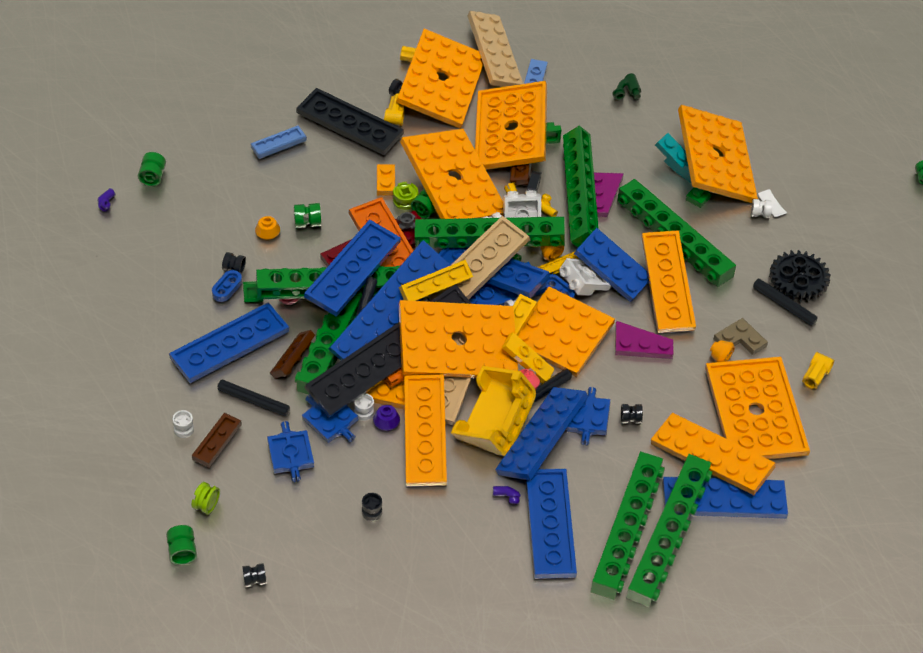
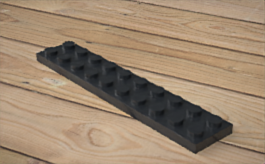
M456 284L430 301L472 304ZM399 322L305 385L304 388L328 418L402 368Z

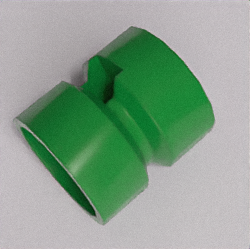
M156 152L144 154L138 173V179L141 183L147 186H157L160 184L166 165L164 156Z
M425 189L411 202L412 210H415L423 219L429 218L435 211Z
M312 203L308 207L304 204L294 205L295 228H306L307 225L321 227L320 203Z
M178 525L170 528L166 533L170 561L177 565L193 562L197 558L193 529L187 525Z

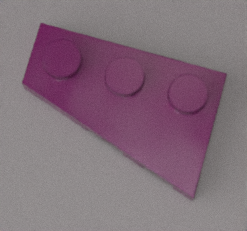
M594 172L598 217H608L624 173Z
M616 321L615 355L673 359V339Z

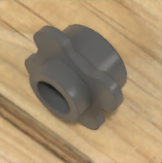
M404 212L397 217L401 230L415 228V215L412 213Z

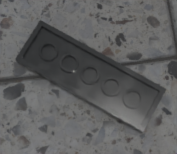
M315 88L296 108V113L382 155H385L404 134V129L318 88Z

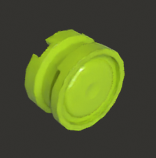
M407 182L398 183V186L393 189V204L401 210L412 209L411 202L418 195L416 185L413 183L407 184Z
M202 482L194 493L196 496L195 500L192 499V508L195 510L201 509L203 513L210 514L218 503L220 489L216 486L210 487V484Z

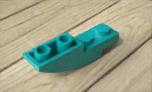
M667 133L655 146L666 157L664 162L678 175L691 183L686 151Z

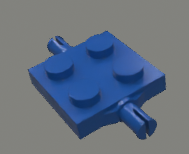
M592 387L588 388V398L567 427V432L581 434V444L584 445L586 439V446L589 445L590 436L606 435L608 427L610 399L596 398V388L594 387L593 391Z
M310 394L306 397L305 400L312 407L302 414V418L327 443L342 435L349 442L355 439L356 436L349 431V428L359 419L358 415L348 406L328 418Z
M285 421L286 428L284 422L281 423L282 433L267 436L274 474L291 472L292 481L296 482V477L297 481L301 480L299 470L314 467V460L307 430L290 431L289 422Z

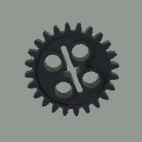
M790 250L789 255L783 252V256L778 255L777 260H773L769 277L771 278L770 283H774L775 289L780 288L779 291L781 293L785 292L787 297L791 295L792 300L798 297L800 302H802L803 298L810 301V297L817 299V295L822 296L823 292L827 291L831 274L828 273L829 268H825L826 263H820L821 258H814L815 254L808 256L807 251L801 254L800 250L795 254Z

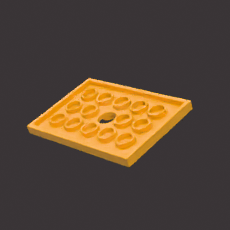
M424 28L396 102L461 129L483 67L480 52ZM437 73L446 74L448 79L445 81L438 79L439 75Z
M546 81L478 91L475 151L485 169L546 161ZM509 123L517 124V128L514 130H506L510 125Z
M680 105L678 113L692 187L752 203L753 199H758L742 122L693 107ZM713 148L719 149L723 153L724 157H720L719 153Z
M464 129L402 137L400 143L440 219L491 217L496 212L504 216L503 200ZM449 172H457L461 179L457 180L455 177L449 176Z
M399 301L402 375H444V377L477 378L482 366L518 371V362L502 349L508 335L512 332L515 333L513 306ZM454 333L463 334L466 338V343L464 345H457L452 340V335Z
M781 357L706 363L705 370L724 438L767 459L809 455V445ZM757 405L764 412L761 415H754L749 411V407Z

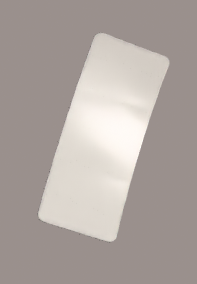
M770 189L758 193L762 201H772L771 214L774 217L787 213L777 202Z

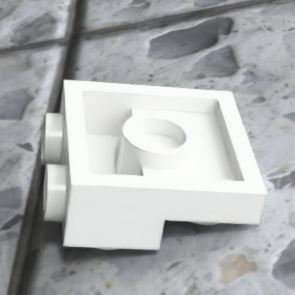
M534 190L526 191L525 194H518L517 191H508L507 195H503L504 217H541V195L536 194Z
M566 258L559 269L560 275L569 282L570 289L574 290L577 295H592L595 290L608 291L611 287L610 284L581 259Z

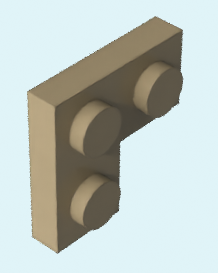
M744 318L714 334L713 338L716 342L720 340L732 342L734 346L741 343L752 355L768 345V341Z

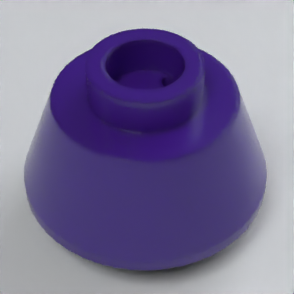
M383 405L375 412L373 422L381 430H393L400 423V415L393 406Z

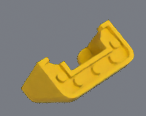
M482 366L476 378L478 387L482 390L468 421L458 420L454 424L451 434L457 440L494 454L505 456L519 436L534 403L536 391L521 371Z

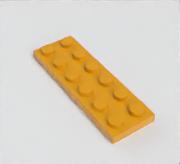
M679 231L642 233L641 238L657 332L695 331L696 323Z
M404 375L406 486L447 485L444 375Z
M673 412L651 438L652 445L686 461L688 454L712 462L710 471H713L712 475L752 495L756 494L775 469V462Z

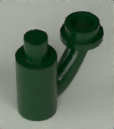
M633 73L627 74L612 93L616 100H621L625 97V90L623 88L627 86L630 95L634 96L635 99H639L641 97V88L636 75Z

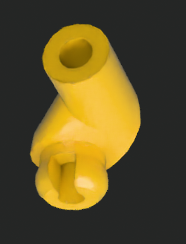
M543 194L541 198V211L550 217H556L558 211L551 207V196Z

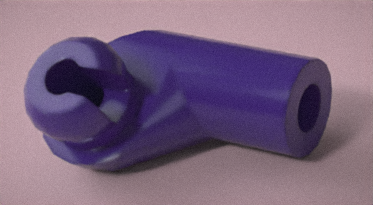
M109 188L98 197L97 201L100 210L107 211L110 209L111 203L109 200L116 195L113 189Z
M493 486V496H509L510 504H518L520 502L519 497L521 495L517 490L509 486Z

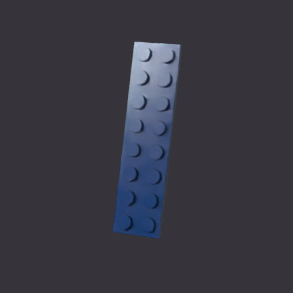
M424 240L421 241L328 350L342 361L399 322V301L404 300L399 287L451 265Z

